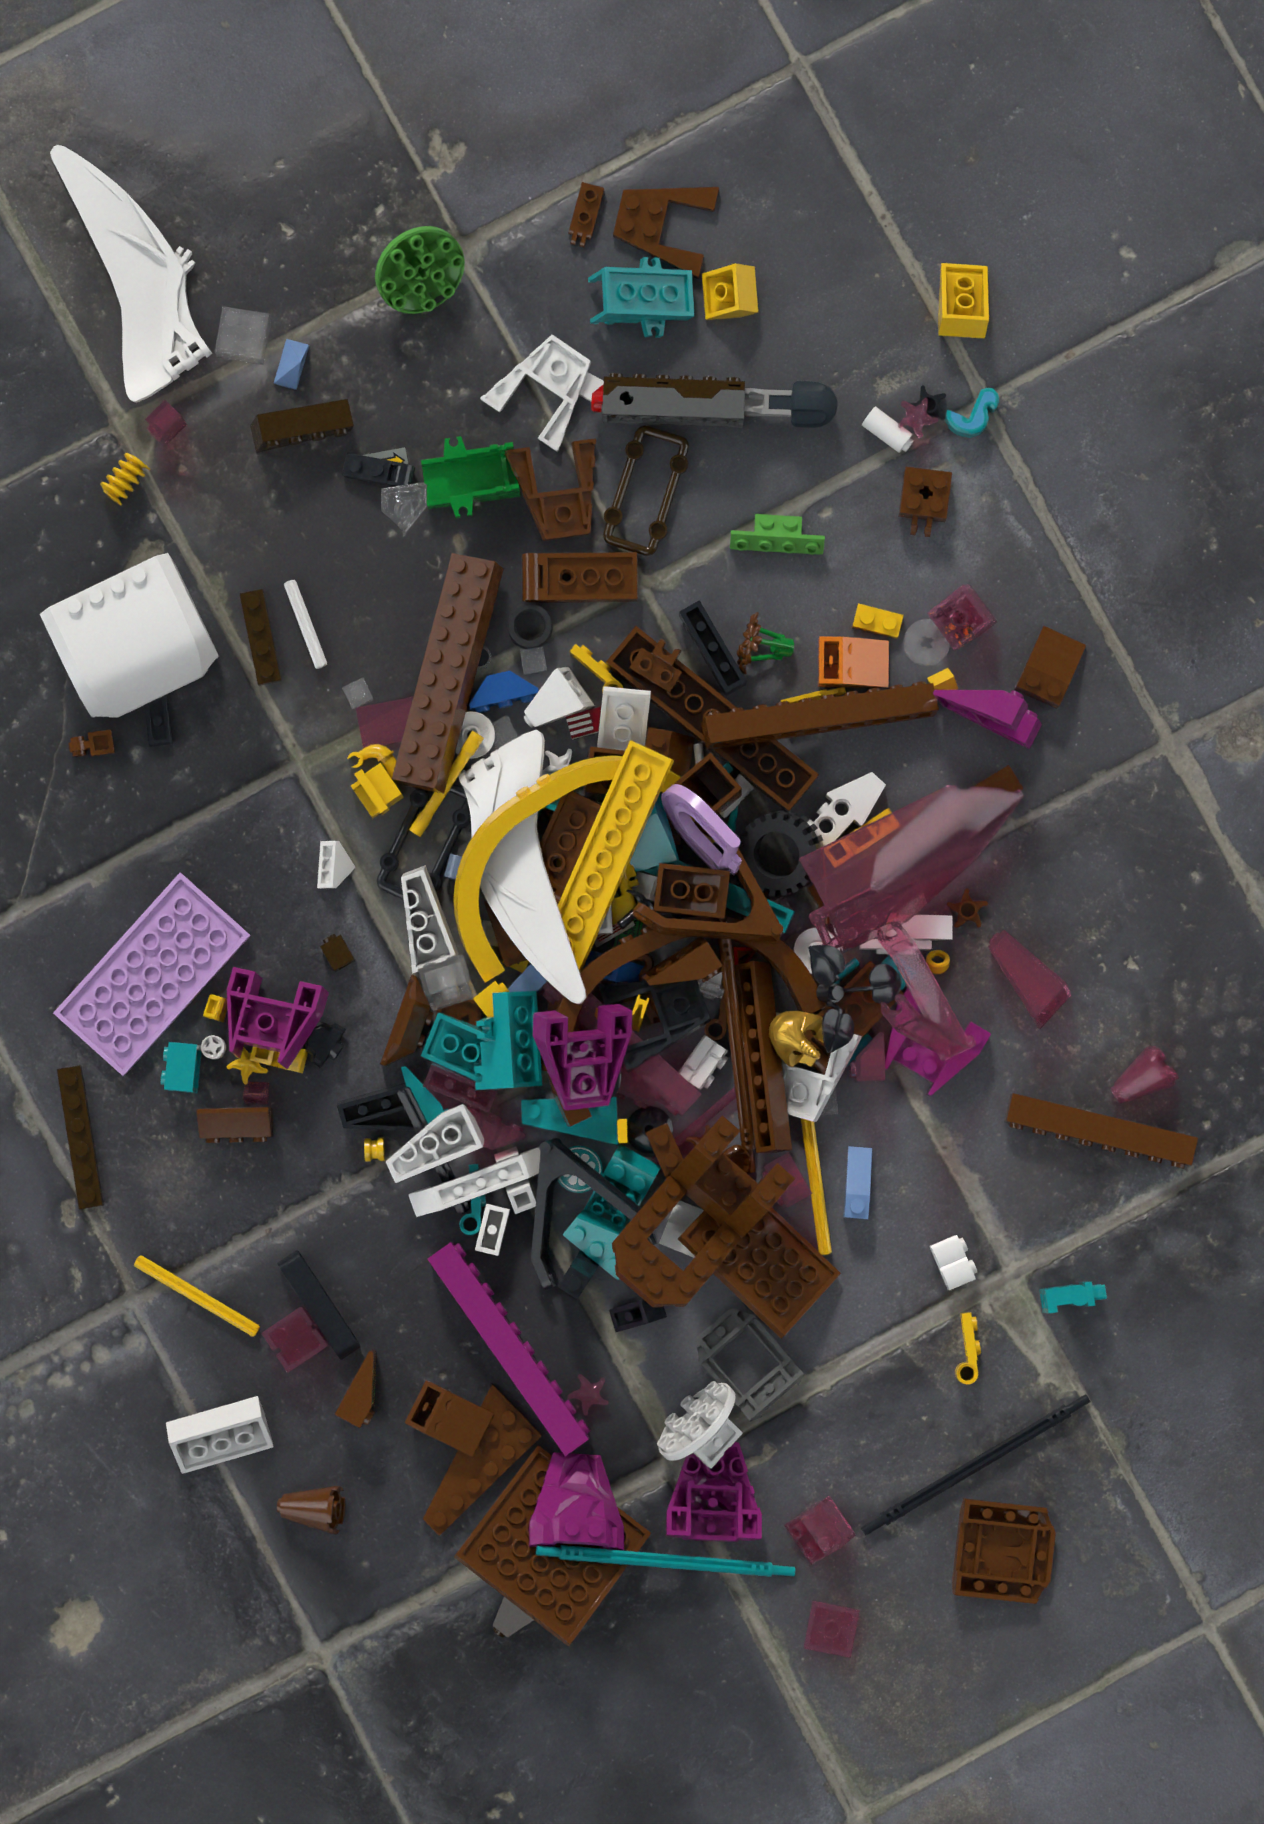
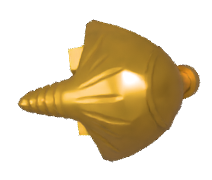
M785 1011L773 1019L769 1027V1038L778 1056L788 1066L794 1067L797 1063H805L812 1067L816 1060L820 1058L819 1051L816 1050L814 1045H811V1042L805 1038L804 1034L807 1030L811 1029L812 1035L823 1042L822 1016L801 1011Z

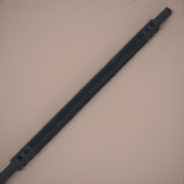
M1085 1394L1066 1406L1065 1404L1061 1405L1060 1408H1056L1053 1412L1046 1414V1416L900 1503H896L895 1506L881 1512V1516L861 1527L864 1535L870 1534L885 1524L888 1526L891 1522L905 1516L908 1512L1051 1427L1063 1422L1066 1418H1070L1073 1412L1090 1403L1088 1396Z

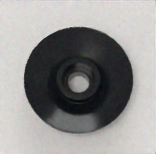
M642 1107L633 1112L627 1121V1139L636 1150L652 1154L654 1151L645 1133V1127L651 1125L656 1128L667 1123L673 1135L672 1121L663 1110L657 1107Z

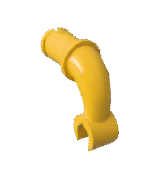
M380 744L369 745L359 752H352L347 758L350 759L353 756L360 758L358 764L352 766L354 768L361 767L366 759L377 758V761H381L391 779L397 761L393 755L394 751Z

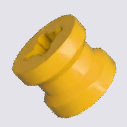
M384 1137L377 1140L364 1138L365 1162H371L372 1159L385 1161Z

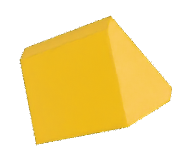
M948 668L927 678L929 683L934 684L935 690L958 689L955 677Z
M210 994L203 1017L224 1022L228 1010L227 999Z

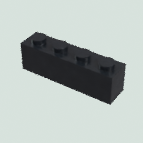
M700 600L679 611L680 619L724 695L728 696L745 686L747 683L745 677Z

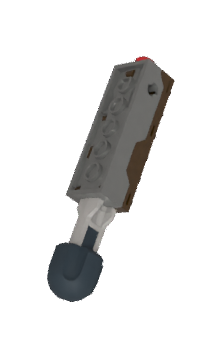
M610 373L609 377L604 376V384L592 393L591 410L593 412H602L603 423L743 428L744 416L791 417V424L794 427L815 428L829 423L836 415L838 407L837 398L833 390L820 382L796 381L793 383L792 390H764L745 388V381H740V378L728 377L725 381L717 380L716 377L705 376L703 380H695L692 376H679V379H670L668 375H656V378H646L644 374H633L632 377H623V374ZM624 401H629V405H624Z

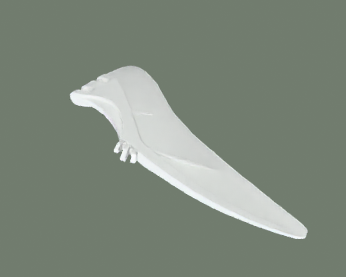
M538 730L519 736L490 753V757L482 758L472 764L469 770L461 771L458 778L463 785L468 800L472 837L482 823L496 809L516 796V792L521 788L531 787L536 784V780L542 776L545 739ZM537 811L513 827L497 844L485 866L480 888L500 924L525 958L562 995L573 1003L581 1004L586 999V990L543 862L537 833Z

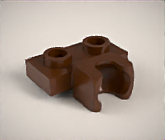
M661 638L652 653L641 648L630 669L671 692L682 674V671L673 666L681 650L675 649L672 654L666 655L663 650L666 641Z

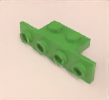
M755 514L754 532L731 530L730 549L822 555L825 536L802 535V517Z

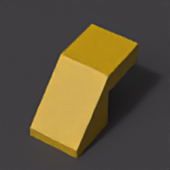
M258 1047L252 1048L249 1061L286 1069L277 1062L280 1052ZM301 1049L290 1067L286 1070L303 1073L308 1052L305 1049Z

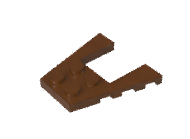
M719 187L623 190L613 237L671 264L672 267L678 270H692L693 277L699 279L704 254L659 245L669 202L714 212Z
M596 438L573 441L571 443L579 488L538 493L530 447L505 451V455L543 541L590 534Z

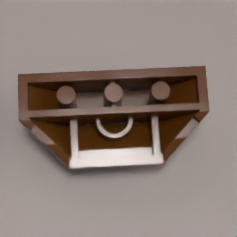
M414 975L410 977L380 1063L383 1066H388L415 1053L417 1048L422 1049L426 1035L423 1034L425 1025L430 1026L434 1015L433 1012H430L432 1007L418 978Z

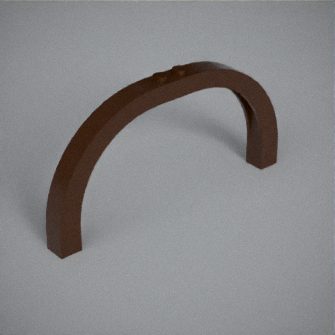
M696 916L684 918V920L718 922L717 918ZM727 917V923H737L739 921H742L736 918ZM648 926L641 929V935L635 938L631 934L620 939V945L599 955L580 972L586 990V998L605 976L618 967L671 942L692 936L661 934ZM732 940L749 947L770 962L783 979L798 1011L813 1013L826 1007L825 1002H821L817 998L816 991L818 987L809 970L795 952L783 941L780 940L778 944H771L769 942ZM562 995L555 1011L568 1017V1032H573L583 1003H573ZM548 1073L554 1098L566 1125L571 1127L592 1117L588 1108L564 1110Z

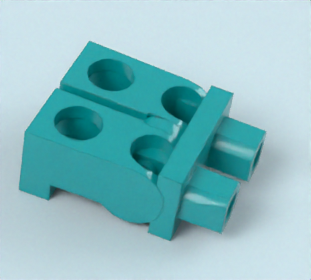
M1090 1281L1079 1282V1285L1039 1289L1042 1313L1048 1314L1058 1312L1057 1306L1059 1305L1095 1306V1300L1107 1299L1105 1284L1092 1285Z

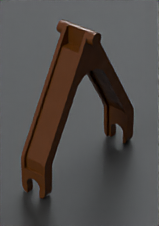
M695 820L694 823L698 827V829L702 833L713 839ZM739 848L736 854L741 858L742 862L736 876L751 901L752 909L751 913L744 920L737 923L664 918L640 902L635 906L632 913L635 918L658 933L667 935L778 944L783 932V926L775 916Z

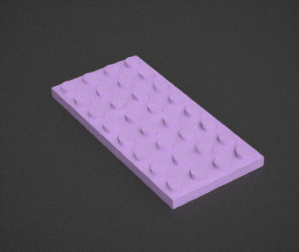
M179 873L53 1014L122 1076H125L251 935L182 873Z

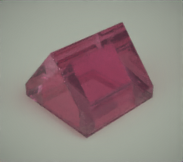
M248 1082L244 1087V1102L268 1104L269 1083Z

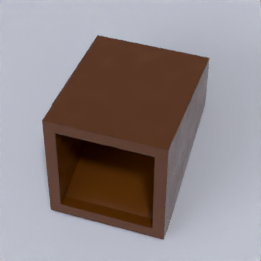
M711 752L674 783L694 792L716 814L725 811L742 796L740 785Z

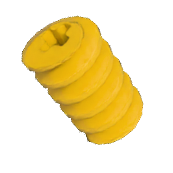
M129 453L124 454L127 462L118 461L121 469L113 467L112 471L115 476H106L109 484L105 482L100 483L103 492L120 506L122 504L119 497L128 498L125 490L134 491L130 483L139 484L140 482L136 476H146L142 470L143 468L150 470L140 459Z

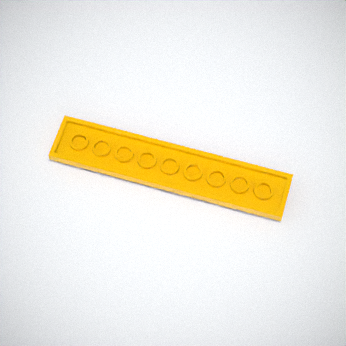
M632 740L629 741L558 903L579 972L582 971L674 762L673 759Z

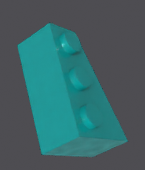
M582 1210L563 1233V1236L618 1280L619 1278L615 1272L616 1259L612 1249V1242L624 1228L610 1223V1220Z

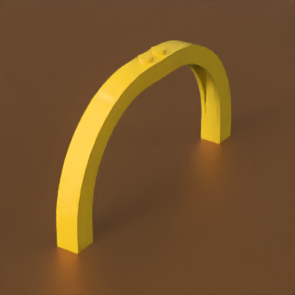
M623 756L590 758L568 765L551 775L545 774L536 780V784L531 787L521 788L516 792V796L496 809L477 829L468 843L456 875L454 914L462 944L485 983L505 971L485 936L479 914V888L491 853L513 827L563 795L590 783L613 780ZM670 770L661 792L664 793L681 777ZM705 835L712 844L716 842L715 840Z

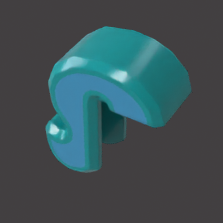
M992 388L982 389L969 419L947 410L945 422L948 428L958 436L967 438L979 436L985 430L989 420L987 410L994 413L999 403L998 393Z

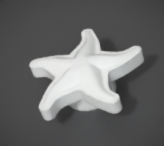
M568 749L567 753L561 757L550 751H545V755L549 757L550 765L543 770L542 776L545 774L551 775L570 765L572 750Z

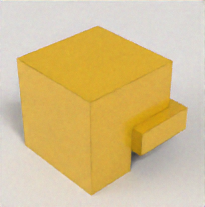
M381 763L366 773L361 769L354 774L358 781L352 784L351 787L372 818L379 814H385L389 811V807L404 798Z

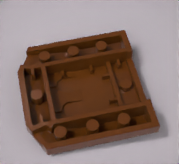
M963 1498L959 1514L952 1576L953 1594L1037 1604L1044 1588H1047L1051 1581L1056 1536L1047 1508Z

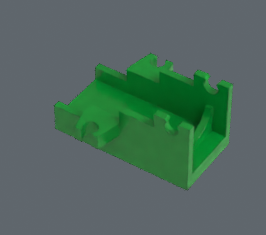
M461 436L456 437L458 445L454 447L449 444L450 438H445L444 457L421 460L428 509L452 506L455 517L461 518L459 510L466 508L468 510L467 517H470L473 514V503L521 497L519 483L505 455V451L514 449L513 442L505 443V445L493 444L490 447L466 451Z

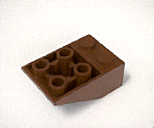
M426 1380L405 1424L474 1457L495 1414Z

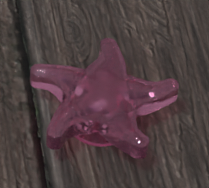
M924 398L917 407L905 401L901 402V406L905 408L907 416L898 424L899 428L909 426L913 428L918 438H922L923 426L938 422V418H932L926 413L927 398Z
M579 1374L578 1378L581 1381L580 1389L569 1394L568 1399L576 1398L581 1400L583 1413L586 1416L588 1415L589 1407L593 1403L608 1405L609 1402L604 1400L599 1393L604 1385L605 1378H601L599 1382L591 1384L582 1374Z

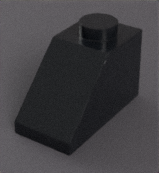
M644 1299L609 1310L615 1332L645 1325L667 1317L664 1306L652 1307Z

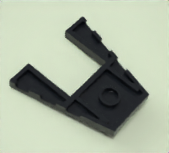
M645 980L641 982L628 983V981L617 982V984H598L605 1005L621 1004L636 999L638 995L642 997L651 994L665 1034L627 1047L623 1060L628 1073L711 1021L697 980L649 985Z

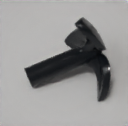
M626 890V892L637 899V904L640 902L654 910L650 901L647 902L643 894L635 890ZM633 909L617 922L621 929L626 928L636 919L632 915Z

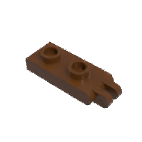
M584 182L581 183L568 233L572 235L570 244L575 245L577 237H581L579 247L584 248L586 239H592L604 194L603 187Z

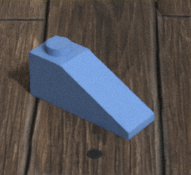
M848 1146L843 1217L868 1219L872 1148Z

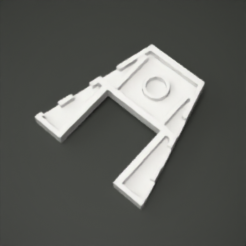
M551 335L480 399L500 413L527 374L563 399V402L538 437L540 441L558 452L591 361L554 335Z
M854 1034L848 1044L830 1054L825 1075L796 1066L790 1067L782 1060L789 1115L817 1122L862 1036Z

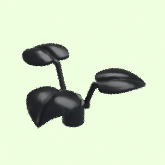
M830 945L809 946L808 949L813 977L820 984L816 995L819 1001L827 1002L828 1007L834 1008L827 1010L822 1019L824 1046L827 1053H832L848 1044L854 1035V1023L851 1016L842 1014V1008L835 1004L843 998L844 993L872 990L874 1002L887 1004L893 1001L899 994L901 978L900 974L892 966L878 964L872 968L869 974L871 986L842 988L835 982L839 980L838 974L842 973L845 969L843 954L837 948Z

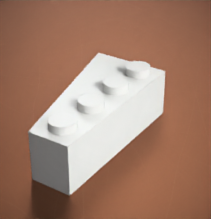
M426 865L403 873L401 881L413 974L455 959L459 953Z

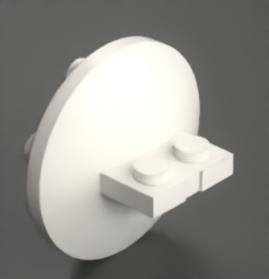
M713 1381L693 1397L691 1395L685 1397L680 1405L687 1413L680 1418L675 1413H672L666 1418V1427L657 1443L659 1452L670 1461L679 1460L694 1453L707 1467L712 1468L724 1455L723 1453L742 1435V1432L728 1419L735 1403L734 1390L726 1383H716Z

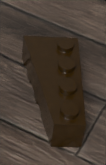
M348 399L257 414L250 428L255 450L258 453L284 446L297 445L311 440L320 441L333 435L335 437L346 436L354 424Z

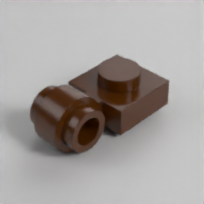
M111 729L89 732V741L84 740V736L70 738V743H68L69 752L72 753L73 757L86 756L88 749H90L92 757L115 753Z

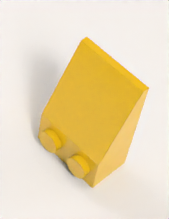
M941 263L938 335L985 338L989 322L988 266Z

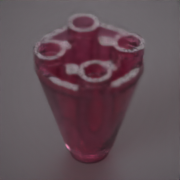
M1155 1045L1147 1046L1114 1082V1086L1110 1089L1120 1104L1124 1101L1130 1102L1170 1088L1176 1084L1179 1076L1172 1066L1169 1067L1164 1062L1167 1058L1160 1047Z

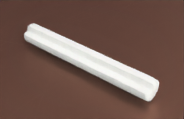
M295 580L287 581L284 583V587L316 669L325 667L327 661L297 582Z

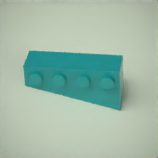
M616 1097L611 1098L608 1106L588 1108L592 1117L571 1127L566 1125L555 1099L521 1100L523 1125L618 1145Z

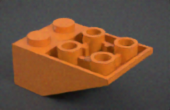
M819 636L818 687L888 688L889 641Z

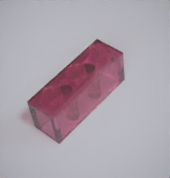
M435 1062L431 1064L423 1087L487 1113L490 1112L499 1089L476 1090V1081Z

